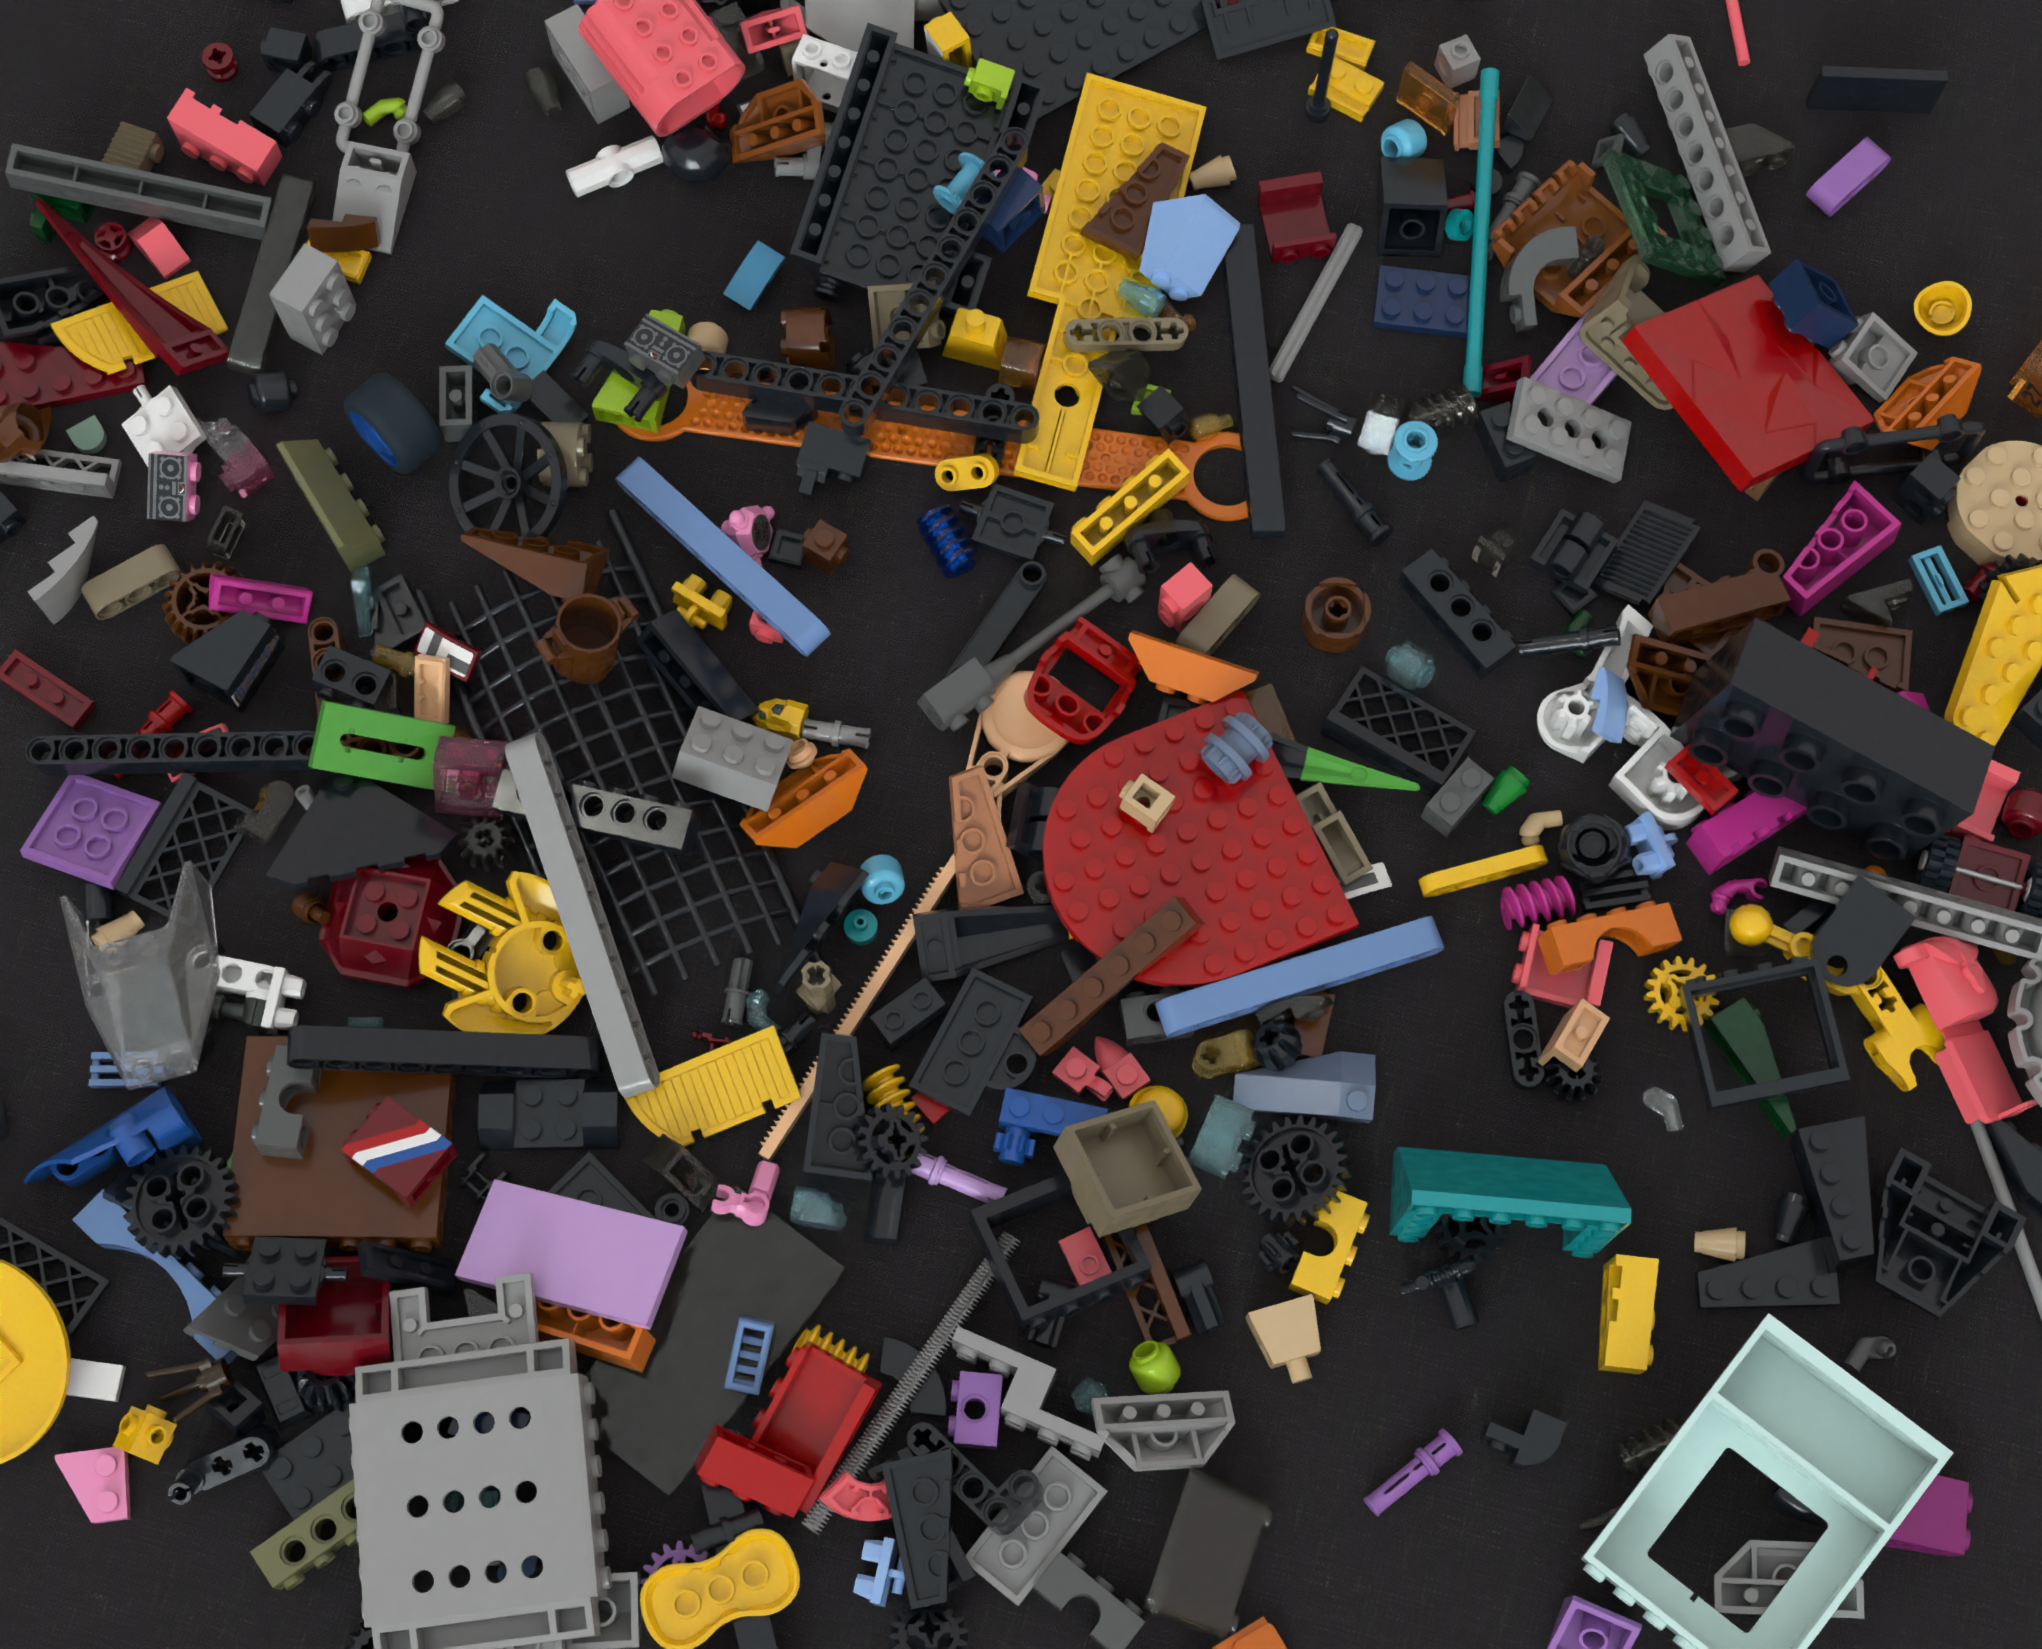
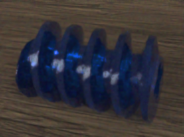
M950 504L933 508L917 520L919 533L925 536L924 542L930 546L931 554L937 557L936 563L940 568H943L942 574L947 579L959 577L973 569L976 561L971 560V558L977 553L974 547L965 549L971 543L970 537L959 538L965 532V528L963 526L953 528L959 521L957 515L947 517L953 511V507Z

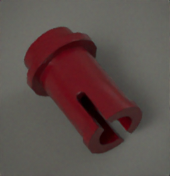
M1470 189L1466 194L1447 197L1448 208L1446 217L1455 208L1468 209L1474 215L1475 192L1473 189Z
M1993 562L1981 564L1978 568L1979 572L1962 587L1969 601L1973 603L1980 601L1978 595L1985 592V590L1979 586V582L1988 580L1989 577L1984 573L1985 570L1994 571L1996 569Z

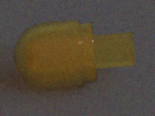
M1206 413L1191 419L1192 422L1189 425L1188 433L1196 441L1216 438L1217 435L1221 434V429L1233 426L1231 415L1226 414L1218 417L1215 413Z

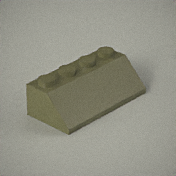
M318 439L281 441L276 444L291 474L349 571L353 573L386 555L381 546V543L386 541L376 524L370 526L367 522L366 517L370 513L361 498L353 499L350 492L355 489L346 473L344 472L339 475L335 469L339 462L331 448L328 447L324 450Z

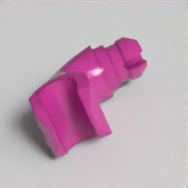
M1752 878L1727 881L1710 893L1712 896V903H1710L1711 912L1716 915H1723L1735 894H1745L1746 899L1751 903L1763 901L1765 897L1757 894L1754 887L1767 888L1766 880Z

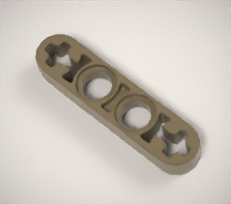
M1174 317L1076 319L1069 322L1066 326L1063 341L1065 346L1073 352L1173 351L1183 347L1189 330L1183 320ZM1144 328L1149 332L1150 339L1147 341L1137 340L1133 335V330ZM1156 328L1159 329V331H1158V335H1160L1159 340H1156V336H1157V329H1156ZM1093 329L1096 330L1095 341H1092L1093 335L1091 333ZM1104 329H1113L1118 333L1119 338L1116 341L1109 342L1102 337L1101 332ZM1169 329H1174L1175 334H1179L1177 339H1172L1171 334H1167ZM1075 330L1080 331V335L1084 336L1082 341H1077V337L1073 335Z

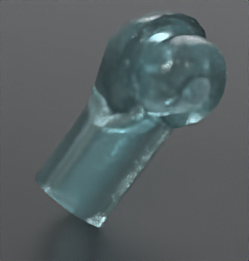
M762 989L750 993L746 1000L748 1023L758 1031L774 1025L778 1033L781 1027L767 1016L766 1006L770 1001L769 994Z

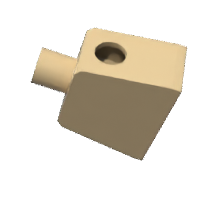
M1309 1294L1248 1312L1245 1317L1247 1324L1269 1367L1273 1369L1286 1365L1292 1384L1311 1379L1312 1374L1307 1358L1316 1356L1321 1352L1313 1295Z

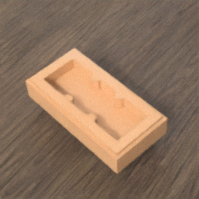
M418 654L415 656L414 717L447 724L449 723L450 658Z

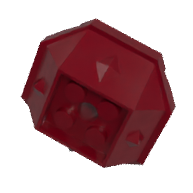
M419 855L404 859L405 866L379 871L377 865H371L366 868L357 869L356 877L333 882L326 908L331 918L327 924H322L318 939L343 978L407 990L430 979L419 972L418 962L421 936L448 947L452 941L460 939L465 921L464 917L437 904L451 889L457 886V883L440 858L427 861L425 855ZM388 910H398L394 920L389 922L383 921V915Z

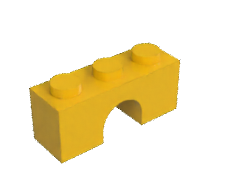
M1337 1191L1336 1195L1340 1198L1341 1202L1335 1203L1330 1201L1328 1205L1331 1213L1328 1214L1321 1209L1318 1211L1319 1221H1314L1313 1223L1314 1226L1326 1230L1331 1235L1334 1242L1333 1252L1326 1256H1315L1304 1251L1288 1288L1304 1296L1312 1294L1314 1300L1326 1305L1332 1297L1339 1298L1346 1280L1340 1277L1344 1264L1351 1266L1358 1249L1352 1243L1357 1232L1360 1234L1364 1233L1370 1218L1369 1214L1364 1213L1367 1202Z

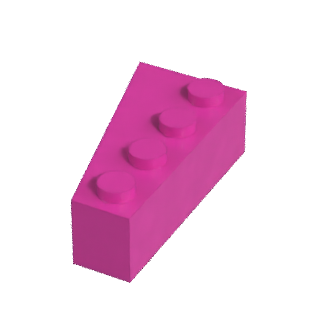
M1750 790L1744 795L1745 798L1736 804L1734 802L1730 803L1727 807L1722 808L1716 816L1709 820L1705 819L1695 825L1690 830L1692 836L1688 839L1686 845L1708 875H1711L1805 815L1807 807L1785 796L1769 798Z

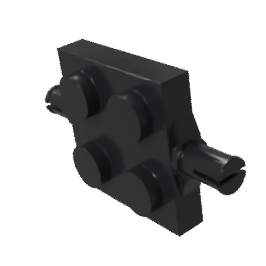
M993 483L989 496L981 505L963 499L959 507V513L977 518V526L971 539L972 545L1025 563L1035 560L1038 549L1045 541L1064 547L1067 539V534L1049 529V521L1054 511L1055 503Z
M255 1236L252 1252L246 1263L224 1262L223 1277L245 1278L242 1294L244 1303L317 1306L319 1291L325 1282H347L348 1267H327V1239Z

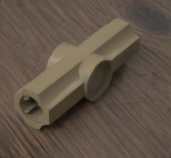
M823 961L816 963L808 962L801 970L803 977L802 985L796 990V993L807 1003L808 1009L814 1014H829L836 1006L835 992L842 984L831 973V968Z

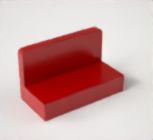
M1689 743L1669 760L1664 768L1713 815L1720 808L1727 807L1739 790L1716 767L1705 763L1702 764L1695 760L1689 754Z

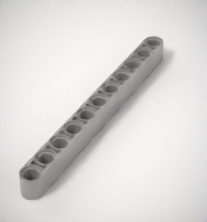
M540 732L509 742L505 745L506 758L618 1090L624 1098H630L656 1089L660 1086L659 1071L548 743Z

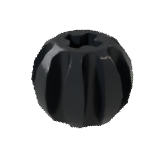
M1273 1019L1267 1024L1262 1023L1258 1026V1031L1253 1035L1251 1041L1252 1053L1257 1062L1272 1071H1281L1286 1066L1292 1067L1296 1063V1058L1301 1055L1303 1047L1298 1030L1294 1025L1282 1019Z

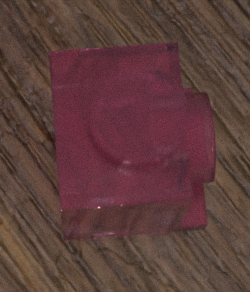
M251 440L245 443L246 451L234 454L227 460L226 464L221 466L224 473L219 475L230 492L236 489L242 499L275 478L268 463Z

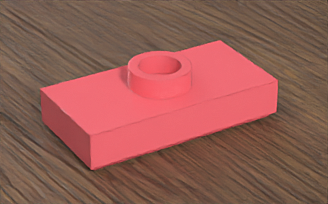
M1090 1226L1058 1241L1078 1286L1112 1273Z

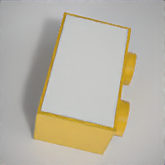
M951 11L943 16L933 18L928 24L924 25L927 53L929 55L966 68L973 67L970 37Z

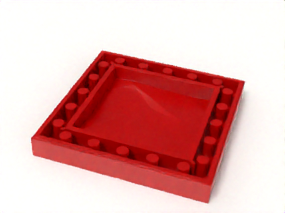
M1759 275L1638 324L1622 340L1626 348L1740 492L1807 461L1813 448L1819 442L1840 438L1841 432L1852 426H1858L1861 428V431L1865 432L1875 421L1822 353L1815 348L1814 344L1798 333L1796 335L1792 334L1783 323L1785 317L1772 300L1774 294Z

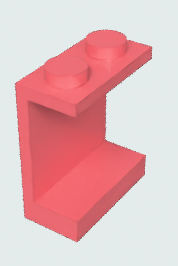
M1991 760L1974 813L1944 833V835L1958 838L1960 841L1961 837L1965 836L1991 844L1995 838V835H1992L1991 832L2008 791L2017 783L2021 772Z

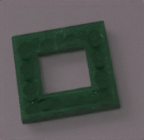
M1608 149L1600 155L1642 261L1714 286L1724 282L1726 277L1722 270L1723 262L1714 251L1711 243V233L1704 227L1700 217L1702 214L1701 209L1693 201L1689 191L1691 186L1686 177L1612 149ZM1646 195L1667 203L1682 241L1660 234L1656 224L1657 216L1649 207Z

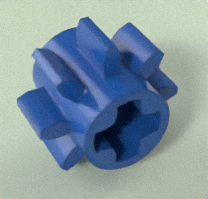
M1007 1125L1004 1134L996 1132L993 1151L1000 1153L998 1160L1009 1165L1024 1166L1025 1158L1033 1159L1036 1140L1029 1139L1031 1131L1022 1127Z

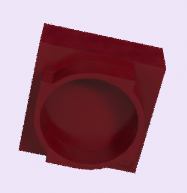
M358 1255L326 1257L327 1267H348L347 1282L326 1281L319 1291L317 1306L279 1304L277 1349L281 1372L311 1370L326 1376L355 1375V1367L391 1362L392 1324L389 1292L393 1291V1283L361 1276Z

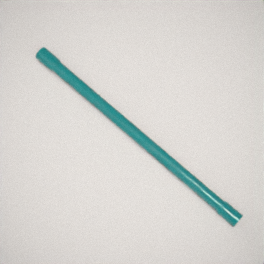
M1484 68L1481 70L1479 97L1481 104L1466 364L1463 371L1462 395L1469 398H1477L1482 395V350L1496 101L1499 93L1500 71L1496 68Z

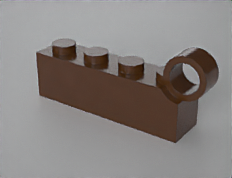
M1761 549L1752 557L1747 566V572L1744 575L1733 578L1728 575L1711 584L1703 585L1698 583L1688 587L1685 591L1677 593L1668 591L1660 594L1648 612V617L1660 641L1675 645L1748 625L1755 617L1763 621L1780 616L1791 600L1780 579V575L1785 568L1784 560L1778 552L1772 549ZM1758 563L1769 565L1773 573L1763 571Z

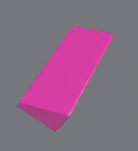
M210 573V610L238 613L243 609L252 615L255 612H259L270 619L307 624L313 592L308 588Z

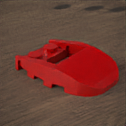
M1080 616L1069 632L1065 631L1041 656L1024 694L1025 706L1039 722L1060 737L1075 744H1089L1122 713L1126 707L1125 703L1137 682L1134 678L1141 670L1142 665L1133 652ZM1066 648L1120 685L1103 712L1048 675Z

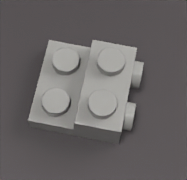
M1871 312L1861 317L1855 316L1859 325L1846 335L1844 340L1839 341L1833 346L1828 354L1832 357L1829 363L1848 385L1857 383L1873 399L1881 403L1888 399L1918 353L1879 316Z

